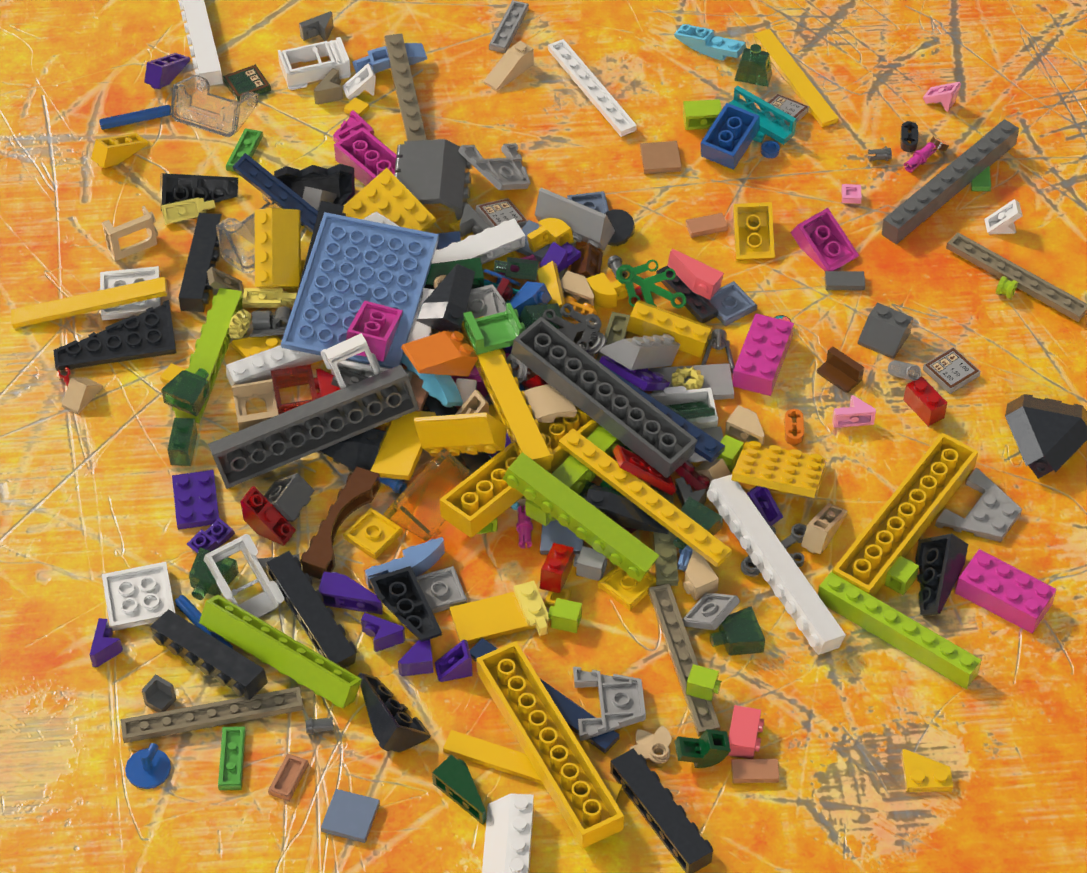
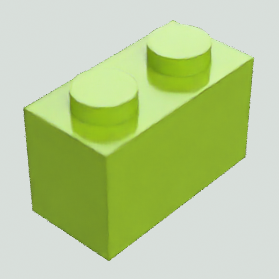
M720 99L683 101L685 130L710 129L722 110Z

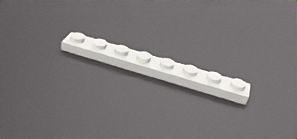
M564 39L548 45V51L621 137L637 130L635 122Z

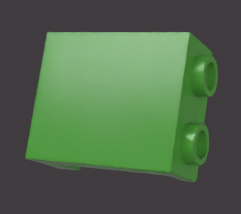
M506 303L505 312L477 319L474 318L471 311L463 313L464 329L477 355L513 346L514 339L525 330L523 322L520 323L517 310L513 309L511 303Z

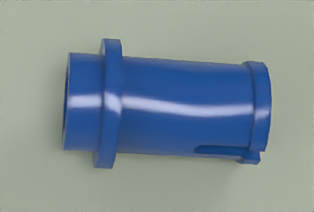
M380 477V482L393 489V492L396 494L403 493L407 488L405 480Z

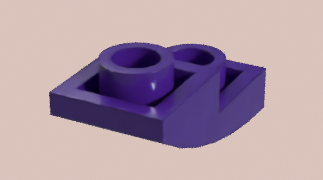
M218 518L206 531L201 529L187 543V546L202 558L205 554L223 545L235 532Z

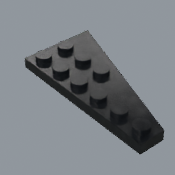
M169 300L164 301L161 306L148 308L145 313L138 316L132 315L105 327L106 330L97 334L93 332L88 335L89 337L81 341L75 340L53 350L56 371L65 370V367L74 369L175 354L176 345Z

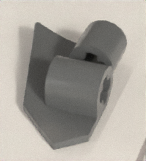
M282 306L277 308L275 315H272L271 311H253V331L249 336L283 335L292 310Z

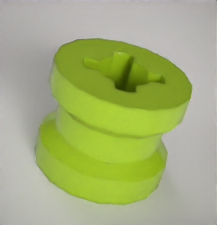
M1002 276L998 283L996 294L1006 295V298L1012 299L1017 289L1018 281H1010L1007 277Z

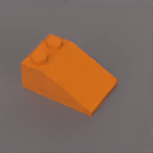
M442 331L405 343L401 347L417 372L423 374L469 377L478 359V356L466 341L464 335L458 331Z

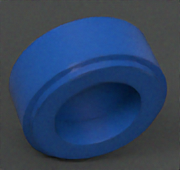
M766 141L761 145V154L764 157L775 158L779 155L780 146L778 143Z

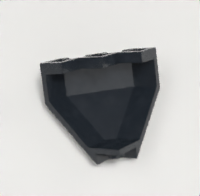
M337 164L326 169L311 165L302 170L285 166L274 171V176L301 198H303L305 186L336 193L337 197L333 203L342 206L355 195L354 167Z
M1023 394L1007 404L1006 420L1025 465L1031 468L1038 479L1053 470L1057 472L1087 441V411L1083 405H1070L1058 400L1035 398L1033 395Z

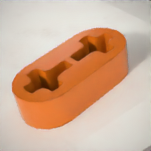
M790 409L785 413V440L791 445L802 443L804 437L803 413L798 409ZM793 417L796 419V423H792ZM792 431H796V436H793Z

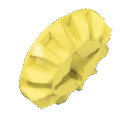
M242 309L232 317L229 324L230 338L234 340L242 339L244 334H247L252 321L251 313L247 310Z
M684 366L683 369L677 368L676 372L672 373L671 383L673 387L684 386L686 390L701 389L704 383V376L701 375L700 370ZM687 376H690L691 379H689V380L686 381V383H685L684 378H687Z

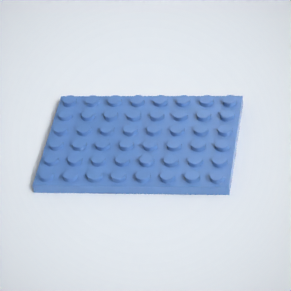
M324 212L288 320L281 347L321 356L323 349H328L346 341L347 330L365 300L403 310L390 350L384 362L378 361L380 367L394 368L401 365L402 354H404L401 347L407 343L439 241V234ZM354 355L346 359L370 364L367 357Z

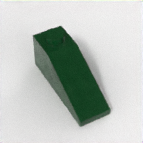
M450 755L432 772L433 784L481 824L486 823V810L468 766L463 760H457L454 756Z

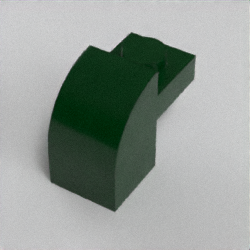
M706 729L699 739L678 736L674 741L678 761L693 762L694 768H706L723 761L731 752L726 731Z

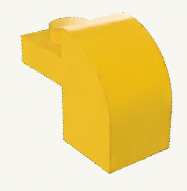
M557 218L540 220L538 222L539 228L527 235L529 248L534 253L549 243L555 242L562 246L566 242L570 244L574 242L571 227Z
M604 272L586 278L594 294V303L600 307H617V300L629 296L625 284L620 283L618 280L610 283Z

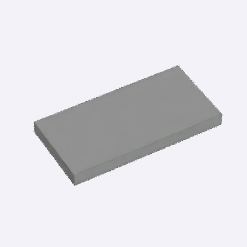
M729 363L686 366V368L694 367L695 370H700L701 375L704 376V383L701 389L711 388L714 400L734 399ZM684 366L649 368V370L662 374L664 376L663 379L670 382L669 387H673L671 383L672 373H675L677 368L683 369ZM687 376V378H684L685 383H686V381H688L689 379H691L690 376ZM655 390V391H652V393H662V392H664V390Z

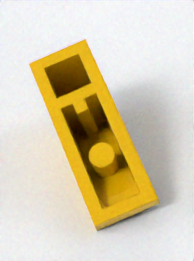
M137 133L96 139L91 160L96 162L101 168L117 166L147 146L149 141Z

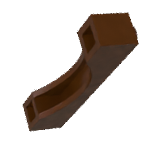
M356 467L354 472L349 474L344 489H340L337 501L330 506L326 520H322L319 532L316 536L312 537L309 549L301 556L300 563L302 564L304 574L308 573L309 576L322 579L324 572L331 573L336 565L333 543L338 528L352 512L373 501L381 487L380 475L378 473Z

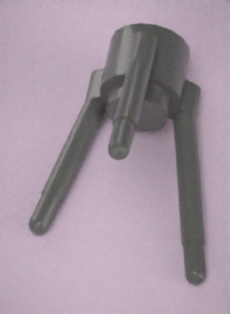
M715 329L711 333V339L708 340L701 365H706L712 347L716 350H721L725 347L733 374L735 366L730 350V341L727 340V333L723 329Z

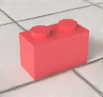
M734 705L728 737L731 752L728 756L753 759L754 752H759L761 738H757L758 732H763L764 719H760V709Z

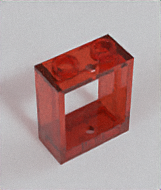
M311 364L271 371L278 414L317 399ZM309 384L310 400L286 404L281 403L279 389Z

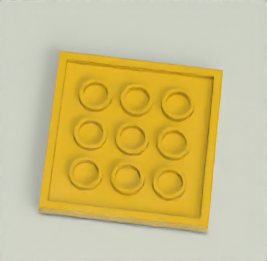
M388 168L384 169L350 199L343 209V213H346L347 217L364 219L378 212L400 227L424 232L437 221Z
M746 441L732 472L731 480L815 498L827 458L819 454H805L796 449L785 450L777 445L766 446L761 445L757 441Z

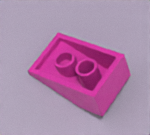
M829 208L798 224L790 232L799 247L824 271H834L859 256Z
M364 300L347 330L346 340L362 333L370 352L375 354L377 361L384 362L393 342L403 310ZM363 351V352H361V353H359V354H356V355H360V356L367 357L366 354H365V351Z

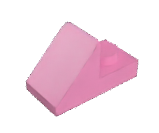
M955 82L930 87L923 100L926 104L939 103L941 101L944 109L948 112L956 101L961 83Z
M851 395L849 408L834 409L833 428L874 425L876 410L859 398Z

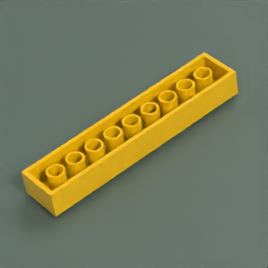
M574 405L577 410L575 417H556L554 423L538 422L540 433L545 435L546 446L552 449L554 459L551 460V469L547 470L549 473L554 472L570 456L568 452L559 446V440L573 428L587 438L599 426L596 421L576 405ZM512 443L440 499L441 517L470 538L524 496L503 480L507 469L518 457Z
M942 432L832 569V573L874 597L884 585L887 572L900 556L905 558L975 468L979 451Z
M517 641L476 658L478 676L581 848L584 849L624 830L623 813Z

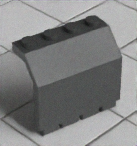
M446 139L404 141V144L398 145L394 176L422 204L441 203L453 209L457 220H460L465 205L468 204L467 198H470L468 184L471 183V173L469 170L473 167L458 152L460 146Z

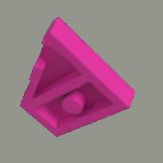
M353 110L350 112L349 119L343 121L341 127L333 134V141L337 143L362 127L374 135V129Z

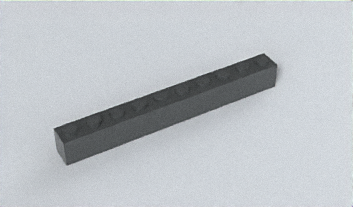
M1005 119L885 217L883 219L882 235L893 243L898 244L972 182L976 176L1017 144L1019 128Z

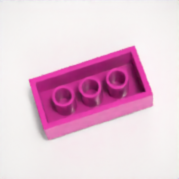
M364 127L334 144L335 161L339 164L354 167V176L365 186L386 168L393 175L395 174L396 154Z
M755 314L733 370V387L771 396L792 341L793 322Z
M979 549L959 576L955 593L1033 634L1052 606L1057 589Z

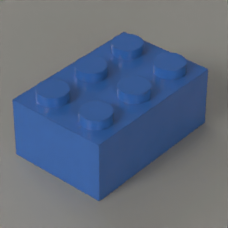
M726 103L700 143L701 156L734 170L760 129V116Z

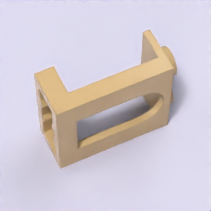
M142 206V217L117 227H113L109 220L102 222L107 249L115 261L157 245L156 236H158V232L153 224L156 220L153 213L148 212L145 206ZM146 228L149 236L147 239L120 250L118 238Z
M272 379L232 386L239 431L279 415ZM252 398H261L266 403L267 412L247 415L246 403Z

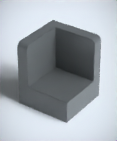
M156 674L142 689L145 705L158 713L166 711L176 700L173 684Z

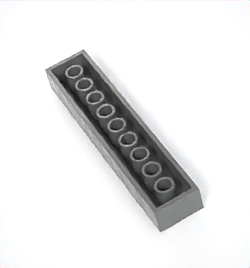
M543 317L536 320L514 339L511 352L513 356L665 478H668L694 454L697 439Z
M399 365L209 443L208 446L225 487L228 489L419 410L408 375L403 367Z

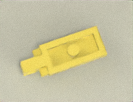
M199 197L161 206L165 225L198 218L199 213H207L206 210L216 208L214 200L204 202V199Z
M245 288L242 307H293L297 293H288L283 291V288Z
M535 581L514 586L515 596L527 624L530 626L535 625L539 636L548 634L546 623L549 621L548 612Z

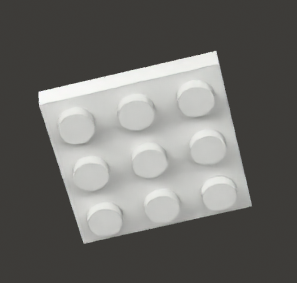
M159 266L100 272V290L160 278ZM161 297L102 309L101 318L102 320L128 318L132 315L138 316L145 313L148 308L161 306Z
M166 562L102 574L109 625L113 631L154 623L168 609L175 613Z

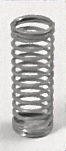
M896 360L888 365V372L892 376L911 381L918 380L921 376V369L917 365Z

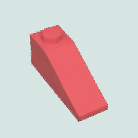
M674 249L670 251L667 266L676 272V275L692 292L710 300L721 287L724 273Z

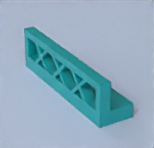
M740 86L734 88V98L729 104L759 115L760 132L783 145L795 135L796 118ZM740 95H742L746 101L740 99ZM769 111L774 114L775 118L770 115ZM784 120L790 122V126L786 125Z

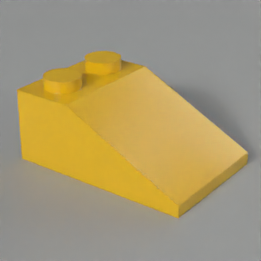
M772 202L733 204L736 260L775 259Z

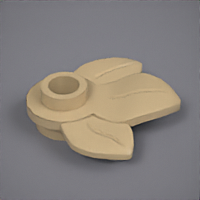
M664 726L659 727L655 734L638 729L636 732L637 745L630 747L629 750L634 748L638 755L642 754L645 760L649 759L653 763L662 764L670 757L669 745L672 738Z

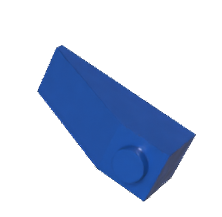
M527 281L508 303H511L513 309L517 310L521 323L539 313L552 297L544 283Z

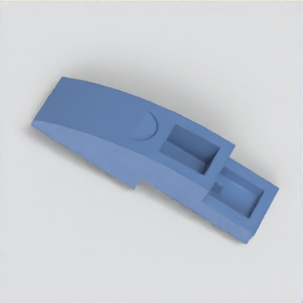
M405 43L409 65L427 60L422 43ZM386 46L367 51L369 56L352 61L356 73L368 63L371 65L374 74L391 68Z
M443 537L431 539L416 546H410L402 550V558L393 559L390 562L366 569L365 578L368 588H373L370 578L411 566L416 577L422 575L445 553Z

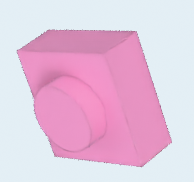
M842 184V203L861 204V185Z

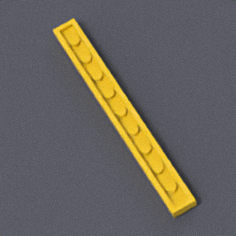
M572 428L559 440V446L717 568L732 554V549L638 477L621 469L617 461Z

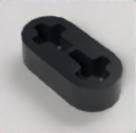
M906 121L901 126L900 146L905 152H913L917 149L918 125L912 121Z

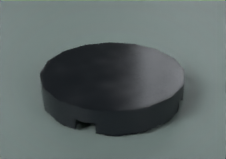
M620 209L607 211L604 214L607 215L615 230L608 245L618 246L625 244L635 231L632 216Z

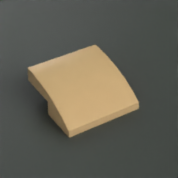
M542 385L523 391L526 397V404L532 408V417L537 419L538 422L554 423L556 417H575L577 413L574 404L551 385Z

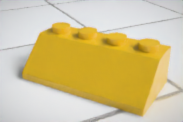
M281 208L255 210V287L299 288L301 280L300 210Z
M638 300L630 315L626 331L642 337L670 335L675 338V342L680 344L678 350L701 358L713 327Z
M488 413L414 418L421 447L433 457H441L442 454L459 456L460 453L476 455L478 452L494 454L496 451L505 450L507 426Z

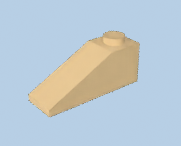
M521 40L502 56L485 78L484 84L496 92L534 65V48Z
M828 503L808 523L801 546L807 548L811 553L821 554L828 547L848 511Z

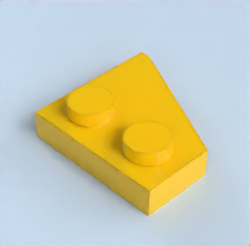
M277 335L242 338L231 342L232 347L243 358L277 347L281 345L282 341Z
M902 749L901 756L906 792H952L953 781L950 766Z

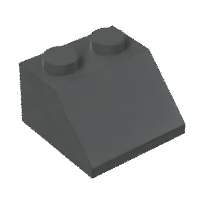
M877 302L866 320L858 344L894 359L911 334L913 317Z
M296 473L275 480L264 497L288 522H293L299 517L301 508L310 502V496L315 490Z

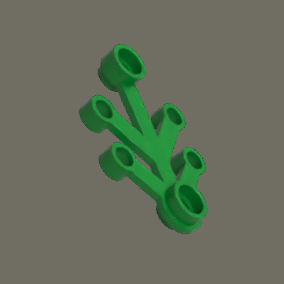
M649 260L646 264L634 268L630 265H622L617 269L616 278L620 283L625 284L629 295V304L632 307L635 306L631 303L632 298L636 297L640 300L639 296L635 293L633 283L641 287L645 302L656 306L651 292L671 301L674 308L680 309L686 305V297L683 293L676 292L673 294L655 285V283L664 280H674L676 272L673 269L668 268L663 273L645 279L637 275L648 270L655 272L658 269L657 261ZM651 262L656 263L655 269L649 268ZM624 271L630 273L628 278H623L622 274ZM668 271H672L674 273L672 278H668L666 276V273ZM677 297L682 298L681 304L675 303Z

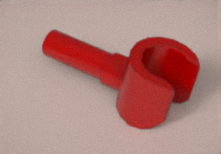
M65 367L67 375H61L60 370H58L57 377L60 380H64L68 387L70 369Z

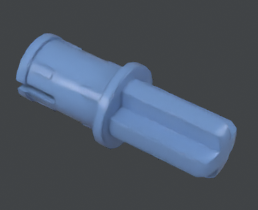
M686 543L679 549L680 557L677 566L678 570L686 571L693 549Z

